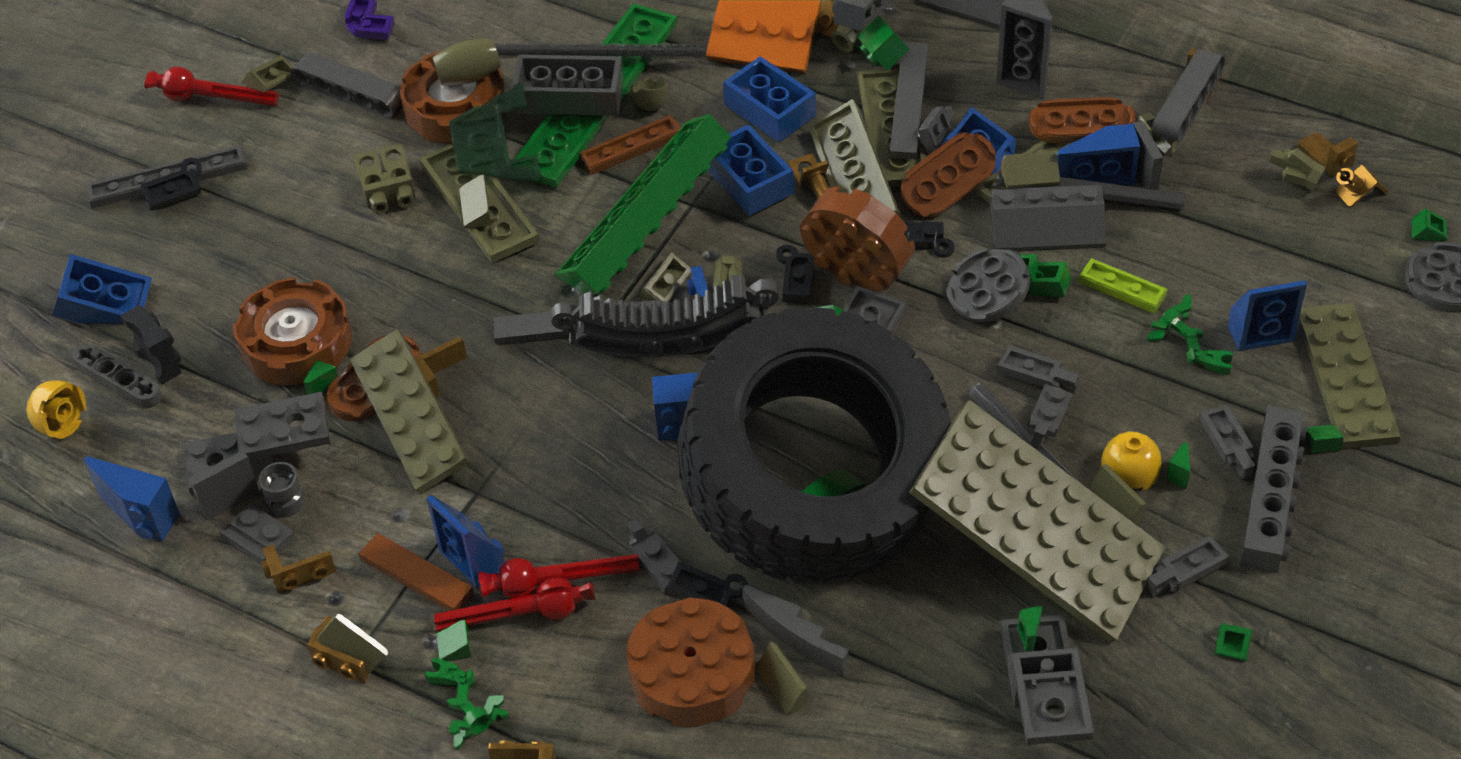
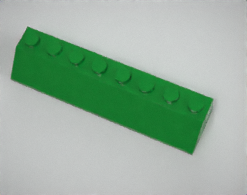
M711 114L686 121L554 275L584 294L589 291L592 292V295L605 292L611 285L609 280L614 274H619L628 265L626 260L631 254L634 255L645 245L643 240L660 228L662 224L660 220L665 215L671 214L678 206V199L681 196L687 195L694 188L695 184L693 182L698 176H703L710 169L711 165L709 163L714 157L717 158L727 149L725 144L731 138L728 132Z

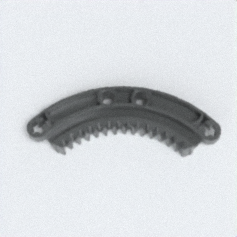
M731 275V282L722 281L723 288L716 285L714 286V292L705 290L704 297L695 294V300L685 297L684 303L675 299L673 305L663 301L662 306L652 302L650 307H647L644 302L635 307L632 301L625 306L623 300L613 304L612 298L602 301V295L593 298L592 292L589 291L579 296V306L568 302L555 304L551 310V323L557 329L569 333V344L594 352L628 357H660L692 353L717 346L736 329L746 323L750 324L756 318L766 315V310L778 301V285L771 279H761L747 287L745 286V277Z

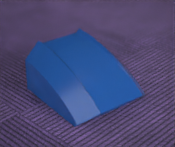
M971 107L960 124L952 133L950 132L942 145L960 133L984 136L993 145L996 153L993 175L1001 169L1003 156L1015 153L1016 140Z

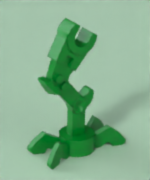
M1186 294L1180 304L1169 308L1159 318V322H1151V327L1155 328L1156 331L1152 330L1148 334L1147 341H1162L1165 331L1170 332L1174 329L1187 340L1189 351L1186 354L1190 365L1194 361L1204 365V369L1223 375L1230 374L1232 365L1225 364L1222 361L1231 363L1233 353L1226 350H1201L1197 338H1202L1204 331L1190 328L1181 321L1188 320L1189 318L1188 312L1192 308L1190 294Z
M432 658L433 669L439 671H426L425 677L427 682L433 685H458L457 697L447 700L449 707L461 710L465 714L463 721L452 720L449 726V733L454 735L455 750H458L464 744L463 739L484 732L492 722H495L497 717L501 719L509 717L508 711L500 708L505 702L502 695L489 696L484 708L481 706L474 707L468 700L469 689L474 684L475 674L472 669L467 673L459 669L457 664L441 658Z

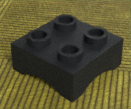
M138 305L120 315L127 328L133 331L134 340L132 347L135 354L139 358L149 361L154 366L156 377L162 385L182 374L178 364L181 358L176 349L171 345L174 343L173 336L167 328H160V323L152 311L147 313L141 305Z

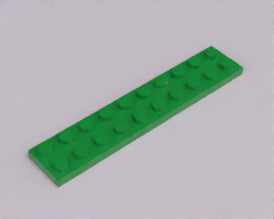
M632 3L602 44H614V46L617 44V47L618 44H633V47L634 44L636 46L637 44H649V46L650 44L652 46L653 44H663L677 26V16ZM623 56L624 82L621 100L631 88L632 83H635L652 60L650 56L649 59H647V56L645 59L644 57L641 59L640 56L639 59H637V56L636 59H634V56L633 59H631V56L630 59H628V56L625 59ZM548 114L509 165L511 173L557 188L579 159L580 152L588 147L610 115Z

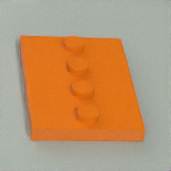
M719 0L706 51L707 60L748 65L761 56L782 71L806 74L821 2L820 0Z

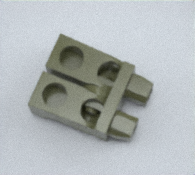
M402 143L379 149L384 172H382L376 150L352 155L368 208H372L375 214L385 213L389 209L388 204L398 202L399 206L403 208L413 205L415 192ZM392 153L400 155V158L397 160L389 161L386 159ZM370 159L375 162L369 167L360 166L364 160Z

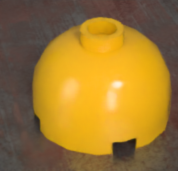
M50 380L38 385L32 391L27 402V418L34 429L51 438L64 439L72 435L79 428L82 421L78 419L81 411L85 412L86 400L80 387L67 381Z
M1128 431L1118 434L1107 443L1102 454L1101 467L1104 464L1108 465L1132 490L1133 488H1142L1143 491L1153 486L1161 474V452L1156 443L1147 435Z

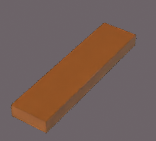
M669 115L580 152L579 160L588 173L594 175L666 145L681 127L672 115Z
M379 533L359 553L360 560L448 611L460 609L474 593L471 585Z

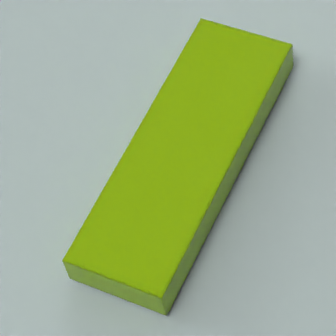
M1092 258L1078 278V283L1155 314L1167 296L1168 289Z

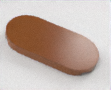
M1113 97L1053 99L1039 103L1037 108L1030 111L1028 126L1031 133L1044 142L1074 143L1106 126L1133 124L1136 120V114L1129 104L1126 106L1122 104V100Z
M960 133L951 138L905 174L900 185V197L905 208L912 214L922 218L937 217L947 211L991 176L996 164V153L993 145L988 139L979 134Z
M403 335L414 357L416 358L421 355L417 343L412 338ZM382 336V337H379V338L375 339V340H374L373 342H371L366 348H368V347L371 346L372 344L376 343L377 341H379L380 339H382V338L385 337V336ZM350 363L330 383L327 389V402L330 411L336 417L346 421H359L374 415L376 411L352 363Z

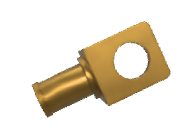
M813 154L789 161V167L793 170V175L800 189L810 186L818 200L823 192L829 188L825 181L828 162L825 160L817 163ZM807 163L811 165L803 168L802 173L798 171L800 164Z
M1360 165L1354 172L1350 168H1343L1341 170L1345 175H1342L1340 172L1337 174V181L1340 185L1335 188V192L1350 208L1354 207L1376 186L1385 194L1389 192L1381 181L1363 165Z

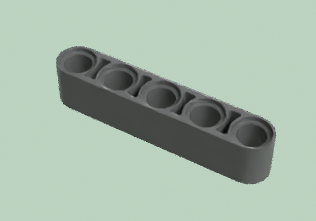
M1200 49L1195 52L1157 114L1153 124V136L1176 142L1182 141L1222 74L1225 64V56L1223 54Z
M306 53L290 70L292 78L298 84L386 118L392 117L402 106L400 96L402 88L400 86L313 53Z

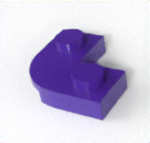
M350 0L345 12V22L348 31L356 37L366 39L389 40L395 25L394 17L374 15L377 8L376 0Z

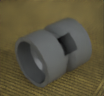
M275 462L269 464L261 471L258 480L270 513L277 517H289L298 513L304 506L305 496L296 468L287 462Z

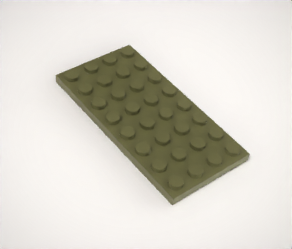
M971 400L963 404L909 492L1110 644L1118 639L1148 581V577L1151 576L1165 549V546Z

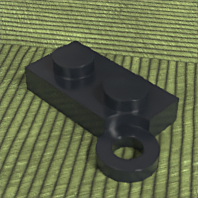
M193 157L186 158L181 163L180 171L140 184L150 211L201 194V189L196 179L202 172V165L198 159ZM192 164L196 166V169L188 171L186 169L187 166Z
M904 222L908 227L904 234L909 243L914 241L915 249H932L936 256L942 258L949 257L954 253V243L948 238H943V222ZM940 246H947L948 249H946V250H941V249H939V247H940Z
M793 245L780 246L776 251V258L780 263L786 264L782 293L783 301L811 303L814 257L808 253H798V250ZM785 252H789V253H791L792 255L786 257V256H783L782 254L785 253Z
M678 561L667 584L666 592L681 599H706L727 607L730 598L743 597V588L748 583L745 577L740 574H730L723 580ZM732 582H738L741 585V588L739 590H733L731 589L730 584Z

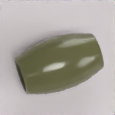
M489 38L464 40L444 48L432 57L440 84L446 86L464 85L481 80L501 67L494 41Z

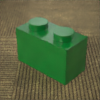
M879 15L857 36L862 43L859 48L867 55L869 60L876 67L881 64L887 71L910 50Z

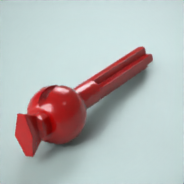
M171 67L165 71L164 75L151 71L147 74L144 83L145 89L152 87L160 88L168 99L177 102L186 101L193 94L277 106L279 93L276 91L268 90L261 92L249 87L195 79L193 73L184 67Z
M632 554L534 567L530 561L524 558H512L501 565L499 573L488 574L479 571V588L483 597L493 591L500 590L509 599L530 595L535 592L536 586L552 577L575 580L639 571L638 555Z
M552 577L544 580L539 585L535 594L434 614L436 631L440 632L461 620H466L467 626L540 611L544 617L550 620H562L574 612L575 603L583 602V600H596L594 585L589 582L582 587H572L568 580L561 577Z

